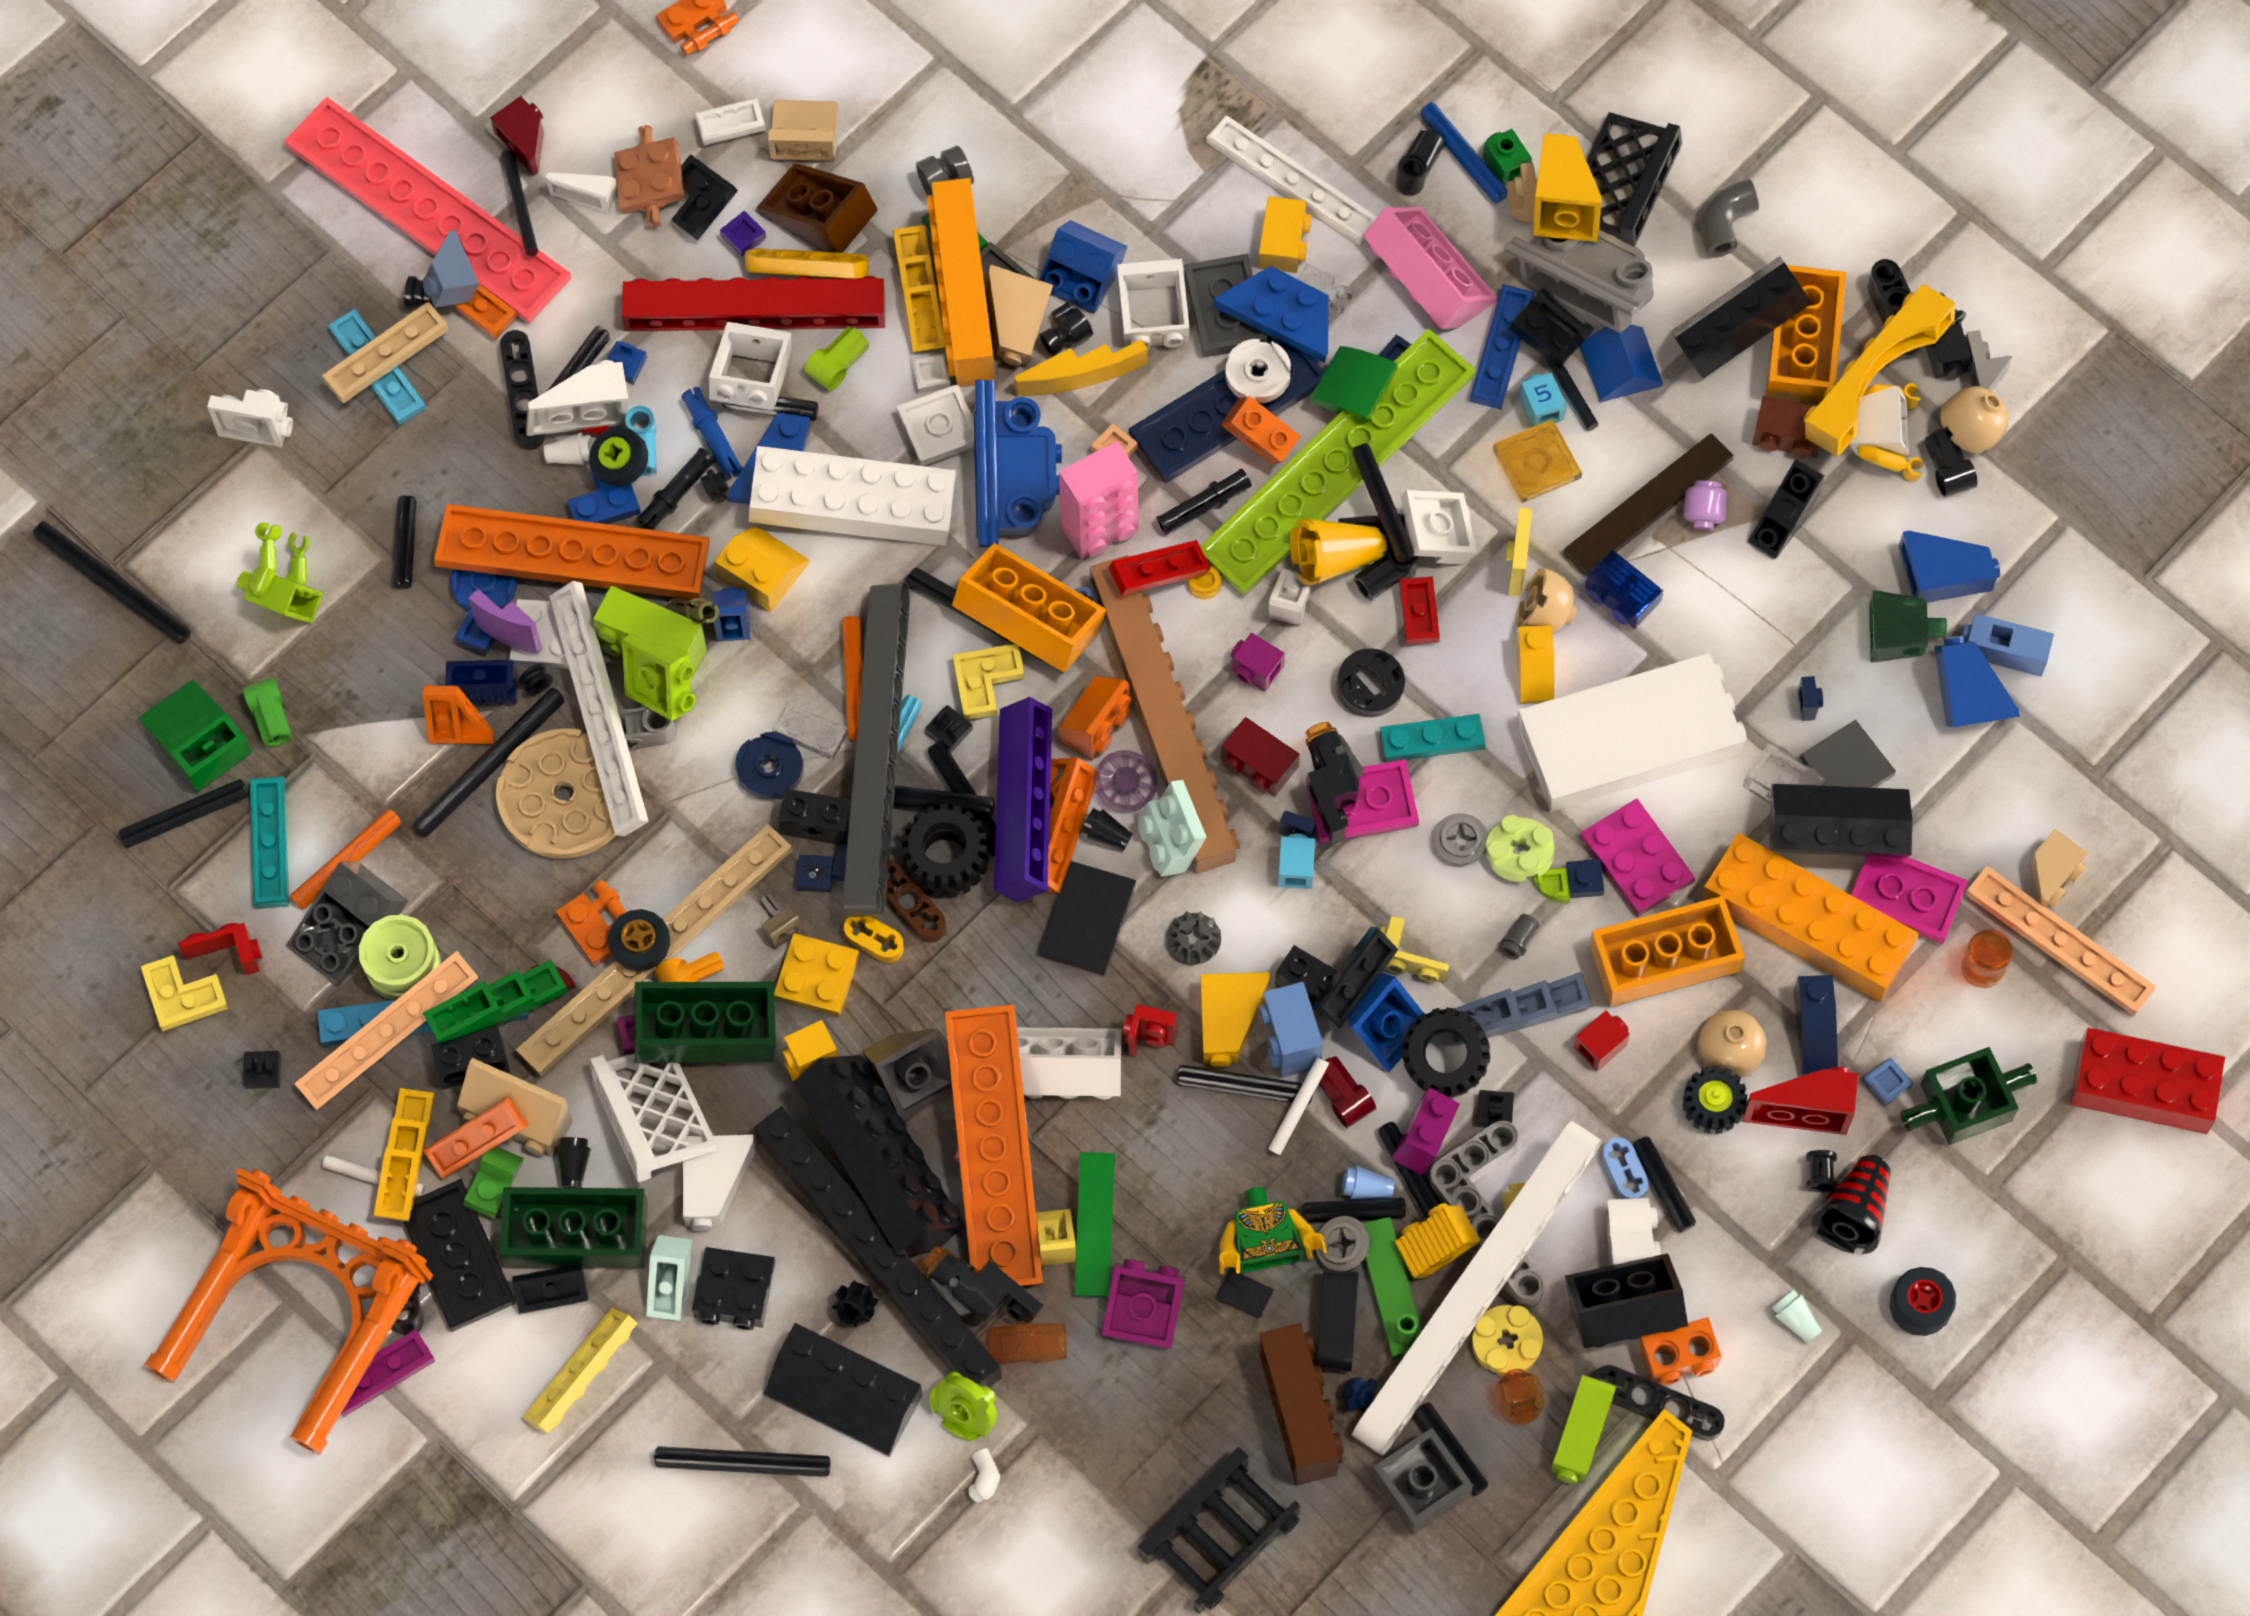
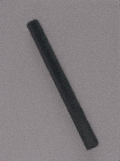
M41 521L34 528L33 534L36 539L175 642L183 644L190 637L191 631L187 625L46 521Z
M550 688L414 821L413 826L415 830L423 837H428L519 745L526 741L564 703L563 695L557 689Z

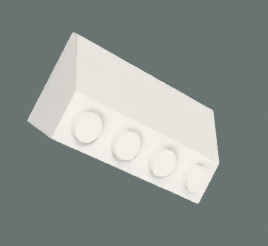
M1017 1027L1024 1096L1040 1098L1044 1095H1056L1065 1099H1073L1078 1096H1094L1098 1099H1109L1113 1096H1121L1122 1029Z

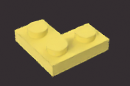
M1016 644L952 655L963 716L966 720L998 715L992 684L1025 679L1020 649Z
M174 955L141 966L162 1032L228 1009L217 974L184 985Z

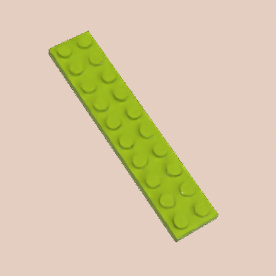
M1429 328L1394 361L1398 364V370L1368 422L1341 411L1200 546L1209 565L1215 567L1243 596L1249 594L1290 554L1291 530L1299 526L1296 523L1298 519L1307 518L1325 521L1364 483L1353 457V448L1363 443L1369 444L1380 468L1476 376V369Z

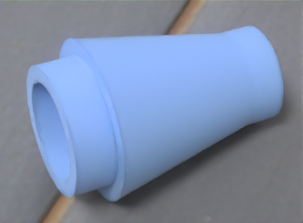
M1357 1165L1354 1168L1346 1167L1342 1179L1341 1193L1342 1195H1348L1349 1199L1392 1198L1395 1180Z

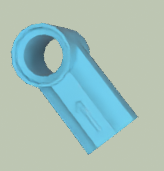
M634 406L626 413L625 424L627 429L635 431L645 441L649 451L648 464L640 477L649 476L657 473L655 418L653 412L648 407ZM640 421L648 423V426L644 429L633 427L635 423Z

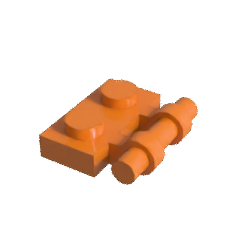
M679 0L656 15L657 23L675 44L686 37L687 41L680 44V48L686 56L695 50L699 52L706 48L707 42L718 35L723 37L731 32L730 28L739 23V19L733 11L724 17L721 16V14L727 11L726 3L723 0ZM707 23L711 24L709 27L705 28L701 32L698 31L699 28L706 25Z
M604 880L598 881L593 886L599 897L592 903L585 893H582L555 911L561 923L594 968L613 956L610 952L608 941L612 924L608 926L600 914L608 909L613 917L617 919L620 915L627 912L619 902L620 896L616 890L609 888Z

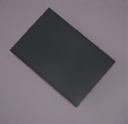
M1229 1269L1216 1299L1261 1318L1274 1289L1240 1273L1236 1274L1235 1271Z

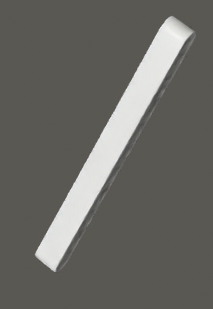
M1573 1121L1568 1123L1359 1420L1352 1433L1353 1437L1381 1456L1389 1450L1595 1156L1602 1143L1601 1139Z

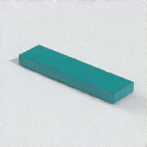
M280 776L250 779L253 905L255 909L289 906L285 778Z

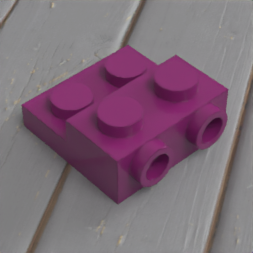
M1125 1258L1123 1264L1117 1263L1114 1266L1102 1335L1171 1349L1186 1277L1178 1276L1180 1270L1178 1268L1159 1265L1158 1271L1144 1269L1145 1262Z

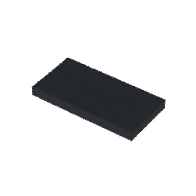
M462 1179L414 1199L409 1222L403 1221L413 1245L417 1248V1254L426 1259L425 1265L433 1274L429 1282L451 1332L516 1304L476 1211L463 1205L468 1192Z

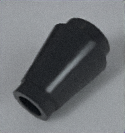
M1093 808L1081 829V832L1087 835V839L1119 848L1122 851L1125 850L1133 835L1132 832L1128 831L1126 827L1104 809L1099 811Z
M562 1137L560 1138V1146H556L561 1188H582L591 1148L588 1147V1139Z

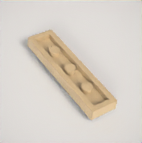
M426 302L322 375L323 380L344 404L449 330L448 324L429 302Z

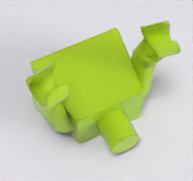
M265 522L258 524L255 528V533L259 539L263 540L259 551V565L252 573L246 570L241 572L237 579V588L245 591L244 599L312 624L324 592L305 586L308 577L307 558H304V553L311 546L309 537L304 535L302 546L297 548L295 545L296 533L293 532L289 535L288 544L293 550V558H290V572L285 577L275 574L276 548L274 547V541L280 538L282 528L273 524L265 536L270 524Z

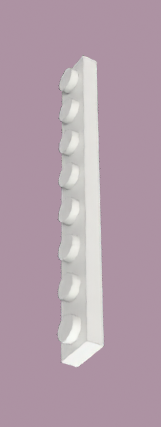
M572 581L550 595V600L615 835L625 837L649 821L583 584Z

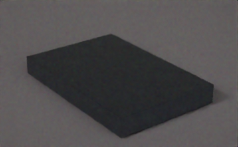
M1071 861L1040 949V956L1105 976L1136 886V880Z

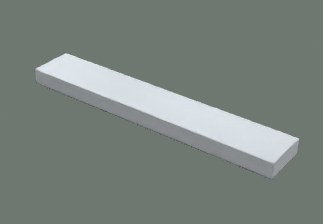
M1227 115L1206 137L1207 144L1287 198L1306 201V210L1360 247L1366 241L1362 235L1377 219L1376 215Z

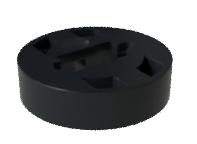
M1374 648L1361 649L1349 655L1342 663L1337 677V692L1342 703L1350 711L1365 717H1378L1393 710L1399 703L1405 687V675L1400 663L1391 654ZM1376 659H1380L1384 661V663L1376 661ZM1357 665H1361L1363 668L1369 667L1386 686L1384 688L1386 696H1382L1380 693L1375 696L1356 675L1359 673V670L1356 668ZM1396 673L1398 681L1393 684L1392 675ZM1349 681V691L1345 692L1343 685ZM1359 702V703L1364 704V705H1366V706H1365V707H1362V706L1357 705V703Z

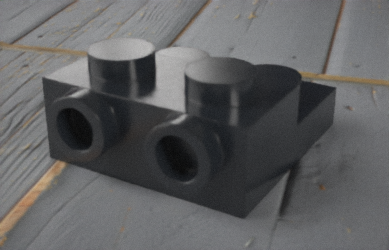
M706 1247L692 1305L694 1318H698L699 1322L707 1325H718L719 1321L733 1323V1327L749 1331L753 1330L754 1327L763 1328L776 1262L775 1257Z

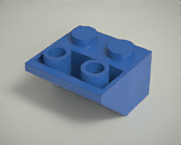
M1070 220L1057 228L1039 281L1052 284V294L1095 313L1117 277V264H1122L1128 246Z

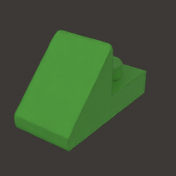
M497 1146L487 1151L480 1161L479 1171L464 1199L463 1205L495 1219L502 1206L503 1187L512 1186L524 1158Z

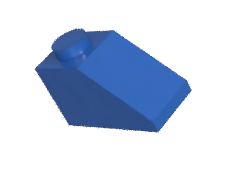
M727 587L721 591H713L712 605L716 604L719 608V616L714 621L717 642L751 640L747 589L740 590L736 587Z

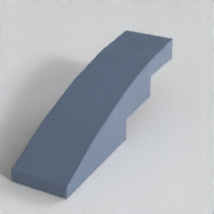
M1578 972L1551 983L1544 980L1516 991H1512L1509 988L1454 1009L1460 1012L1463 1011L1475 1019L1484 1030L1486 1037L1490 1038L1593 1007V1003L1584 975ZM1452 1033L1457 1045L1464 1043L1458 1035Z

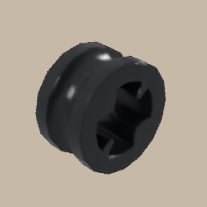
M536 664L528 668L519 677V683L521 686H526L525 691L529 696L540 694L553 681V677L546 673V667L543 664Z

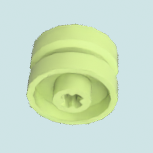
M403 914L386 916L374 922L364 932L359 944V961L368 980L377 993L389 1000L400 998L441 964L440 954L428 928L416 918Z

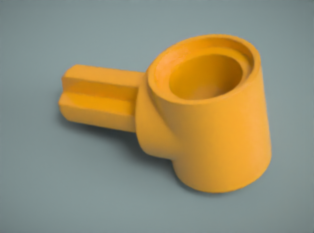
M713 952L688 964L685 959L682 960L679 957L669 959L658 965L654 973L658 982H698L722 971L724 964L720 955L717 952Z

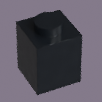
M1961 323L1950 325L1935 344L1925 346L1935 379L1941 377L1953 379L1967 372L1972 358Z

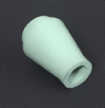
M1792 1290L1772 1306V1309L1777 1313L1775 1317L1800 1336L1805 1343H1808L1822 1331L1802 1294L1798 1296Z

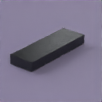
M1371 926L1312 1007L1333 1028L1340 1029L1399 949L1378 927Z

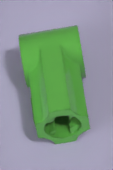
M272 677L243 687L242 690L251 715L255 716L265 747H278L286 744L289 739L293 738L282 708L284 703L275 678Z

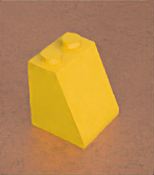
M1543 134L1535 194L1533 236L1598 242L1602 197L1577 137L1564 134Z

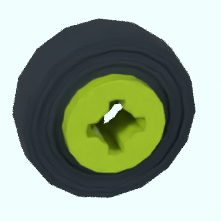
M615 427L601 433L593 442L589 452V463L593 473L603 483L615 487L627 486L644 473L648 464L649 451L645 441L635 431L624 427ZM617 452H619V455L617 456V458H616L615 460H613V458L615 457V455L617 454Z

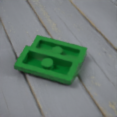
M1339 346L1309 401L1337 415L1342 411L1368 422L1397 372L1398 364L1367 351Z

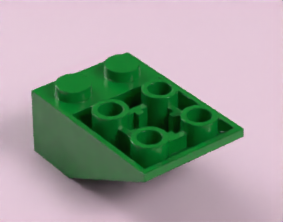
M193 679L138 718L196 792L252 753L243 733L222 708Z

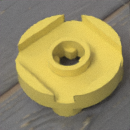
M1501 1305L1486 1311L1476 1324L1472 1336V1349L1479 1364L1486 1370L1488 1368L1503 1377H1515L1529 1371L1539 1358L1543 1345V1333L1538 1321L1523 1306ZM1503 1333L1516 1337L1517 1340L1513 1342L1512 1349H1508L1505 1344L1499 1345L1498 1340L1502 1338Z

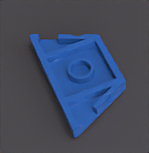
M1270 266L1215 298L1214 308L1325 363L1328 355V294Z

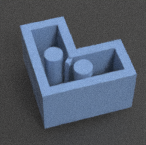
M1304 982L1263 992V1004L1259 1005L1258 1009L1263 1025L1269 1024L1272 1036L1268 1037L1270 1048L1267 1049L1272 1068L1279 1069L1281 1078L1310 1071L1316 1058L1322 1059L1323 1042Z

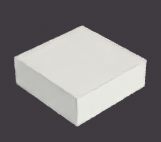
M944 354L912 360L918 393L951 387Z

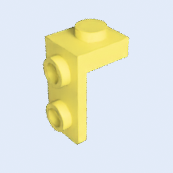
M1391 916L1389 926L1382 925L1381 931L1399 948L1405 919ZM1397 951L1385 968L1398 974L1405 972L1416 974L1426 982L1436 983L1438 981L1446 982L1449 965Z

